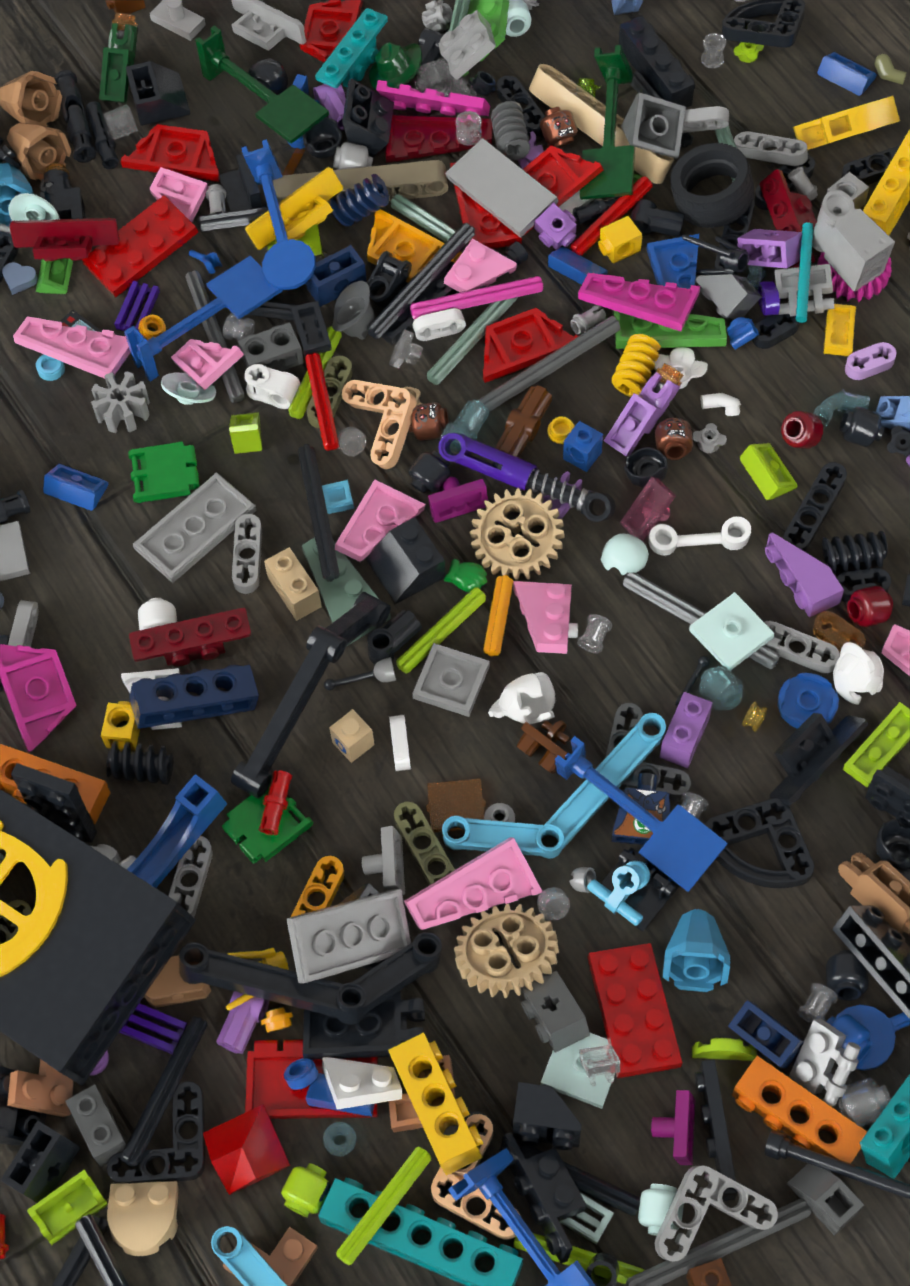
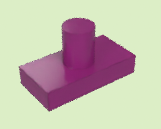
M449 477L442 485L444 491L428 495L431 516L435 523L485 508L484 501H488L487 489L483 479L460 485L456 477Z
M676 1090L675 1117H653L651 1122L653 1137L674 1138L673 1157L679 1165H693L696 1099L689 1090Z

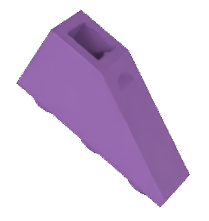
M774 533L769 534L765 547L766 556L771 563L776 564L782 582L785 586H790L797 606L800 609H804L808 617H812L840 604L844 589L829 566Z

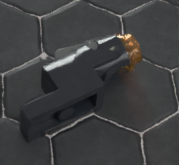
M60 163L48 165L43 173L40 197L47 200L56 209L60 219H86L85 204L80 187L72 188L69 171Z

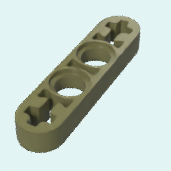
M407 801L399 804L394 810L396 827L430 886L455 871L419 806ZM408 812L409 815H413L414 825L416 826L414 830H411V826L406 819L402 820L403 813ZM419 836H427L431 840V844L426 849H418L413 844L414 840ZM434 861H440L445 865L446 869L440 875H433L428 871V866Z

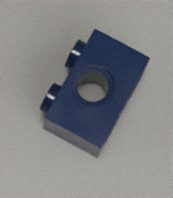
M352 245L316 262L313 276L306 282L307 289L321 307L337 299L340 293L350 284L357 281H365L367 283L365 263Z
M749 1000L744 1003L728 1025L729 1028L774 1063L785 1069H788L804 1043V1040Z

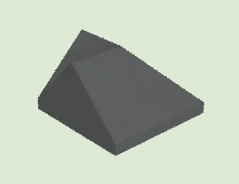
M639 92L621 128L631 146L677 159L679 158L686 107Z

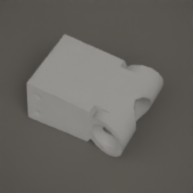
M833 190L824 196L817 223L813 230L812 247L819 252L825 253L824 258L855 292L883 274L895 241L861 209H855L854 202L847 193L841 190Z

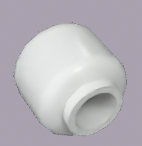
M161 598L150 599L142 604L138 610L139 630L177 622L176 608L172 603Z

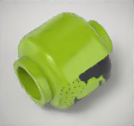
M309 1163L307 1168L302 1166L294 1167L281 1191L283 1198L286 1200L284 1206L304 1217H308L309 1213H319L331 1188L329 1181L324 1178L327 1172L312 1163Z

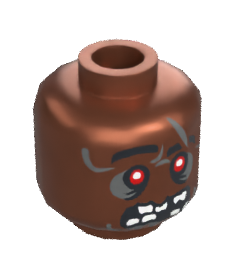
M559 106L545 112L546 117L540 121V128L546 143L557 148L572 143L574 136L578 132L572 113L569 110H560Z
M436 402L416 405L411 414L409 433L413 432L419 441L442 438L445 430H449L447 409L442 408Z
M668 418L657 425L655 430L657 450L662 452L667 459L679 460L691 452L693 438L691 426L687 421L681 418Z

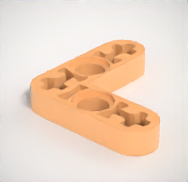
M360 380L347 382L341 394L342 399L347 404L357 409L383 413L371 449V460L382 469L394 467L399 460L411 424V414L417 404L416 398L404 388ZM358 391H360L362 394L365 395V398L359 395H354L352 397L353 393H357ZM384 392L383 401L374 405L375 395ZM393 398L401 402L406 399V403L399 406L393 402ZM398 422V431L393 435H389V427L393 423ZM387 452H389L388 456H384L383 458H381L382 454H386Z
M474 1114L467 1118L466 1123L468 1127L473 1125L477 1127L480 1123L484 1124V1132L487 1134L485 1136L480 1134L484 1144L478 1146L483 1157L493 1137V1124L487 1116ZM481 1159L471 1163L466 1169H459L447 1176L442 1167L439 1168L431 1185L432 1198L439 1206L500 1239L509 1240L516 1237L510 1227H507L505 1231L501 1230L500 1222L491 1217L490 1224L484 1222L490 1216L491 1207L494 1204L490 1199L487 1200L479 1188L462 1197L460 1207L455 1206L458 1201H455L451 1194H447L445 1198L440 1197L439 1185L446 1186L450 1182L453 1186L464 1179L463 1176L467 1172L478 1166ZM478 1197L485 1202L486 1208L482 1214L472 1215L467 1211L466 1205L471 1198ZM496 1209L495 1215L499 1216L500 1218H503L499 1211Z

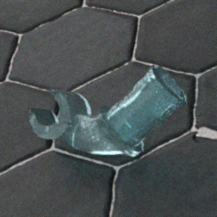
M842 389L841 392L825 399L821 405L815 408L813 414L817 416L823 415L826 419V428L833 417L835 409L837 411H841V409L851 410L855 406L868 409L870 397L847 393L845 389Z

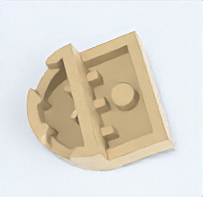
M178 1182L110 1184L107 1221L113 1242L115 1241L122 1247L126 1254L133 1256L151 1255L157 1253L159 1246L164 1244L169 1238L171 1240L174 1238L178 1228L176 1219L179 1193Z

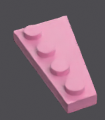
M28 316L13 335L14 342L104 379V376L111 372L115 376L131 353L126 336L115 335L114 331L103 329L102 332L87 330V326L81 325L67 327L62 326V322Z

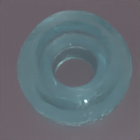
M336 1122L325 1130L323 1143L330 1154L345 1156L354 1149L356 1134L349 1124ZM344 1135L346 1141L342 1145H337L334 1143L335 1137Z

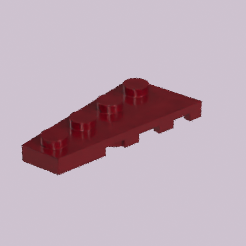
M392 115L389 143L386 148V163L470 150L482 138L492 145L493 127L491 119Z

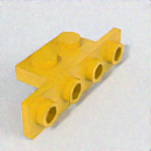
M327 167L279 202L289 240L300 239L305 235L306 230L313 225L325 221L327 215L333 211L327 201L341 192L343 186L332 168ZM269 210L245 227V231L258 250L263 249L276 239Z

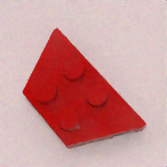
M330 0L325 3L320 2L309 5L304 24L307 42L303 45L300 44V49L325 63L359 18L363 0H346L342 2L341 0Z
M157 124L149 131L148 136L142 138L136 144V150L130 156L124 155L121 158L122 168L158 173L160 167L191 178L218 182L220 180L208 132L203 130Z
M550 146L522 170L557 196L558 203L556 205L559 207L604 169L596 161L592 163L583 160L579 155L565 153L562 149Z
M537 308L488 325L485 332L483 380L486 383L534 365L579 336L576 334L573 337L563 330V325L549 319L545 313Z

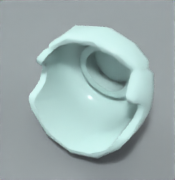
M622 533L613 536L606 543L601 561L606 570L615 567L620 571L621 575H625L626 573H637L646 566L649 553L646 545L639 538L631 534Z

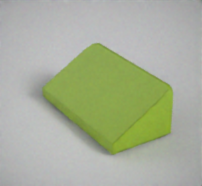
M770 443L750 444L740 456V461L766 500L777 498L798 487Z

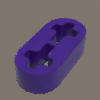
M773 281L759 282L758 293L762 297L758 302L763 314L778 315L780 298L777 287Z

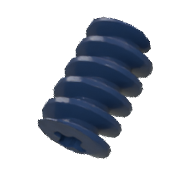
M377 174L371 175L372 181L368 178L363 179V186L360 183H356L354 190L348 188L346 189V195L339 193L337 200L333 197L329 200V204L333 209L332 213L341 224L350 227L354 222H359L363 217L378 211L380 207L388 205L389 193L387 187Z

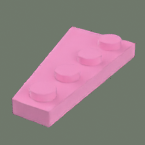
M510 837L404 902L418 928L424 930L459 919L471 913L488 910V908L504 903L508 904L529 895H537L543 893L517 842L514 838Z

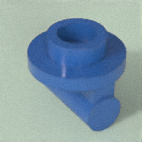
M745 317L734 319L727 328L730 344L735 350L759 335L752 319Z

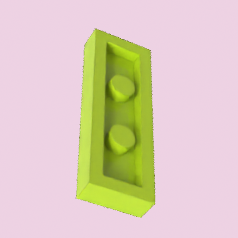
M899 702L845 763L843 770L868 788L877 769L882 771L910 740V709Z

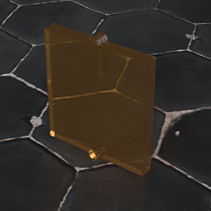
M481 779L427 783L429 804L426 805V810L430 812L433 832H442L444 822L451 816L484 820L483 807L486 806V800L482 799ZM454 827V828L450 829L449 831L463 830V829H461V828H459V827Z

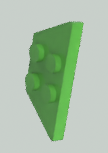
M470 0L468 14L478 10L490 23L496 44L495 48H497L505 40L509 0ZM489 53L483 59H481L480 62H482L489 55ZM467 71L462 77L468 75L469 71Z

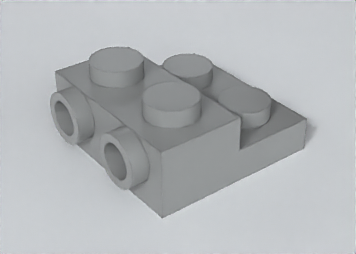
M478 10L466 15L460 21L459 26L453 31L446 32L438 43L441 55L448 62L450 74L456 80L496 47L491 25Z

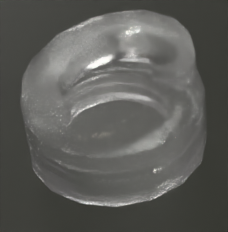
M346 427L337 436L338 448L348 456L359 455L366 446L365 435L355 427Z
M552 887L542 891L538 897L537 906L540 913L544 914V918L559 920L568 913L570 901L565 891Z

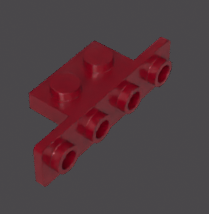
M776 169L759 183L776 230L802 232V225L806 222L812 223L814 230L817 221L812 211L811 201L807 195L789 191L782 170ZM813 253L811 255V264L815 262ZM800 261L790 266V268L800 267Z
M115 218L11 221L9 225L13 246L16 248L33 247L34 259H44L45 261H55L63 258H70L74 261L88 258L92 246L118 245L120 241Z
M245 608L129 633L134 661L138 662L164 656L168 666L173 665L176 667L185 666L190 661L201 658L203 660L215 659L219 657V654L226 653L223 642L251 636Z

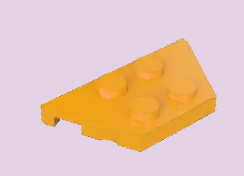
M379 209L375 212L367 260L377 265L381 254L388 251L392 253L394 258L411 262V272L406 280L409 283L445 243ZM459 251L451 261L455 263L462 252Z

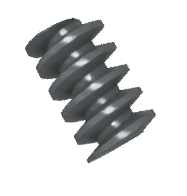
M515 101L502 102L491 113L496 147L508 159L517 161L523 159L530 150L523 109Z

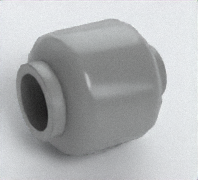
M345 142L341 147L336 148L333 168L341 170L371 167L373 157L368 156V148L366 146Z

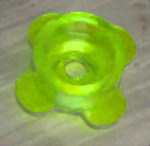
M580 78L579 83H576L593 97L596 96V90L601 89V86L594 85L593 79Z

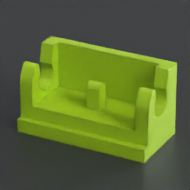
M83 1170L33 1205L27 1212L40 1228L42 1235L53 1245L76 1228L75 1222L87 1214L95 1215L105 1208L108 1203L88 1173Z

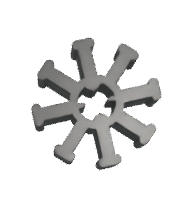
M111 372L104 376L108 389L100 387L98 384H94L92 388L95 401L93 400L91 403L98 423H102L105 420L108 431L117 433V427L121 420H125L128 432H132L137 429L134 416L143 418L146 421L150 415L147 406L150 401L146 386L143 381L136 385L134 375L130 372L124 373L125 377L121 385H117L114 373Z

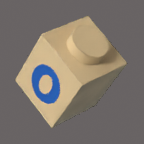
M353 709L329 727L332 743L351 763L375 745L372 729Z

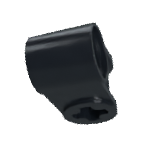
M388 251L381 254L367 282L370 287V298L376 305L386 307L398 295L403 283L410 275L411 262L394 258L392 253ZM386 287L382 295L376 296L380 288Z

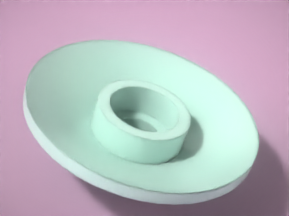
M23 193L16 195L9 204L8 210L12 221L60 219L56 209L47 200L34 194Z
M169 373L163 376L161 380L163 390L185 405L209 402L216 396V389L212 384L204 390L186 373Z

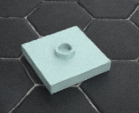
M735 592L689 627V631L728 672L772 640L775 634Z
M589 1032L590 1036L556 1053L554 1050L552 1051L541 1080V1085L552 1086L559 1093L602 1109L616 1072L608 1039Z

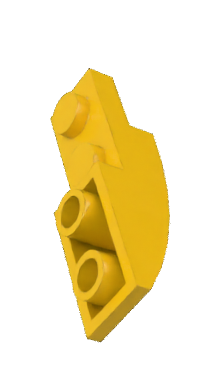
M890 96L794 126L793 129L796 139L804 141L807 144V149L810 150L899 122L900 119L894 97Z

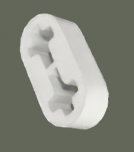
M453 308L422 315L413 321L412 326L416 338L421 341H427L459 333L465 328L466 323L462 311Z
M404 715L390 716L395 770H410Z

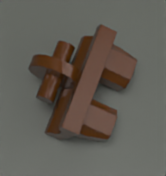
M546 720L541 726L548 732L545 736L528 722H525L520 728L524 731V734L521 736L516 747L529 757H532L540 745L544 746L548 751L538 764L551 774H554L557 771L555 758L559 755L566 760L567 752L555 744V742L559 740L564 745L569 742L570 737L563 733L567 725L562 720H559L554 725Z

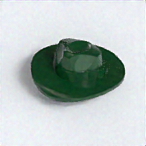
M391 42L384 44L375 56L376 63L370 70L369 79L372 87L376 90L378 80L387 81L389 87L399 89L400 84H407L417 74L421 66L422 50L420 46L415 43L405 47L392 44Z

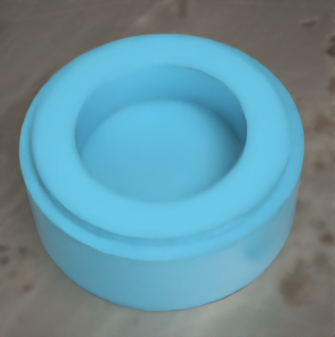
M43 354L36 362V369L42 379L53 381L59 379L64 374L65 365L64 362Z

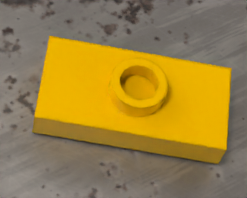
M834 304V309L827 310L823 354L841 356L852 354L856 306Z

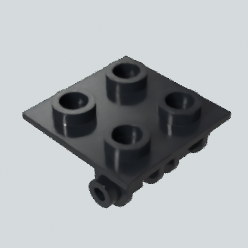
M633 848L629 850L624 849L618 858L620 861L601 884L612 892L614 890L612 883L614 871L631 861H641L648 867L650 872L648 884L630 894L625 901L643 915L640 924L635 926L643 932L680 886Z

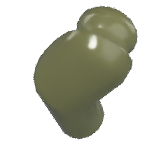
M878 55L875 59V68L879 77L883 80L903 85L907 72L894 69L889 55Z

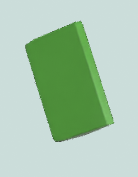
M70 258L57 259L55 261H45L42 259L36 292L66 294L73 260Z

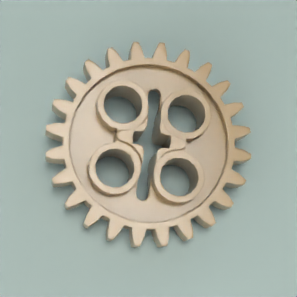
M520 488L516 489L513 496L506 489L505 497L502 499L495 493V502L492 504L485 500L484 503L487 510L477 509L480 519L472 520L473 527L476 529L471 530L470 535L471 538L476 540L472 541L471 545L473 549H478L475 552L477 560L483 559L482 565L484 569L491 566L492 575H496L500 570L502 571V576H508L509 573H513L515 581H518L520 573H524L527 580L530 579V571L532 570L536 574L541 575V565L550 568L548 559H558V554L554 549H563V544L558 539L565 538L564 531L560 530L564 525L562 519H557L560 516L558 509L551 510L553 507L551 500L543 503V495L541 493L534 499L531 489L527 491L525 496L521 495ZM510 512H518L520 514L514 520L506 518ZM501 522L502 524H504L505 527L501 525H496L495 523ZM536 525L544 527V530L540 533H532L530 531ZM496 535L504 536V540L500 543L490 542ZM530 542L540 545L538 547H535L531 545ZM519 549L529 550V553L524 557L515 556Z
M509 904L505 905L504 911H499L496 906H493L492 914L489 915L487 912L482 911V919L478 920L471 917L472 927H462L464 936H457L458 946L454 947L457 968L460 970L462 979L467 978L469 987L477 985L479 993H483L489 988L491 997H494L498 990L503 992L504 998L508 997L510 990H514L520 996L521 987L525 986L528 990L532 991V982L534 980L541 984L544 983L542 973L552 974L551 965L557 964L556 954L559 953L556 931H553L550 921L545 922L543 913L535 916L534 908L532 907L524 913L522 904H519L515 911L510 909ZM494 932H498L501 936L504 946H500L499 938ZM509 954H513L514 962L518 965L519 969L515 968Z

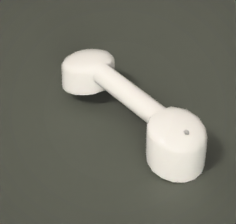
M732 517L725 521L721 532L677 535L676 531L669 525L658 524L651 529L648 543L655 553L664 556L673 553L676 547L722 544L729 550H738L748 543L751 525L745 518Z

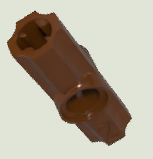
M539 385L529 388L518 409L514 408L509 414L505 431L495 447L496 449L519 458L528 441L532 442L535 439L541 425V419L552 401V395L546 388Z

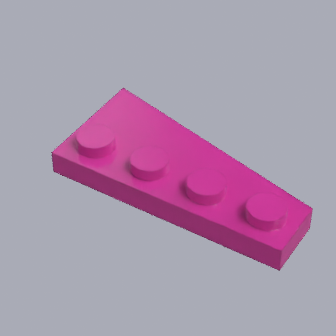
M378 80L376 91L394 102L393 109L404 111L406 107L415 108L416 111L422 113H430L431 110H436L448 116H455V113H464L469 118H480V115L489 116L490 105L485 98L449 93V97H445L444 93L426 88L424 93H420V91L411 88L410 85L400 84L399 89L389 87L387 81Z
M588 273L579 289L578 299L682 331L699 296L701 286L691 285L690 289L678 288L677 283L666 282L665 286L649 284V280L644 279L629 282L620 276Z

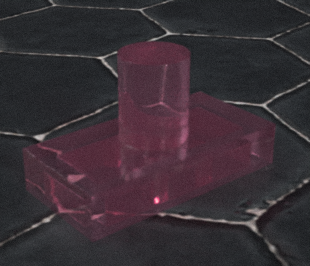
M651 477L620 521V524L631 535L644 542L658 521H666L669 518V505L676 495L658 478Z

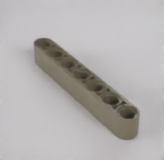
M439 160L333 170L343 186V190L339 193L345 195L346 189L352 188L354 190L356 183H360L363 186V179L368 178L372 181V174H377L384 181L389 193V201L396 194H401L407 199L440 196L448 191V180L445 174L446 166ZM321 172L283 175L282 178L273 180L278 202L284 200Z

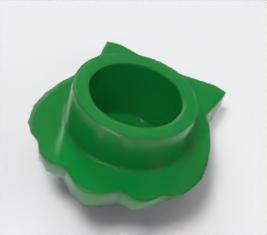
M453 559L444 581L453 583L465 592H470L473 588L481 589L482 585L487 583V572L483 566L477 563H460L459 560Z

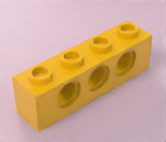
M910 130L863 209V212L888 236L891 234L910 200Z
M423 1032L389 1049L390 1056L446 1176L483 1158L478 1146L484 1143L476 1126L468 1127L464 1119L470 1115L462 1097L455 1099L451 1091L452 1088L456 1087V1084L449 1069L447 1068L442 1071L438 1061L444 1058L436 1042L429 1043ZM423 1070H432L429 1076L418 1078ZM438 1097L445 1098L441 1105L431 1106L434 1099ZM449 1126H459L454 1134L444 1135L445 1130Z

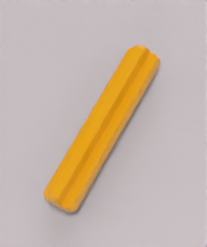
M507 575L498 576L494 588L483 648L484 653L491 657L499 656L502 648L513 587V579Z

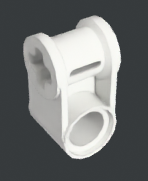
M261 364L251 365L245 371L246 392L251 399L271 404L280 409L289 408L300 386V381L296 376L288 372L265 367Z

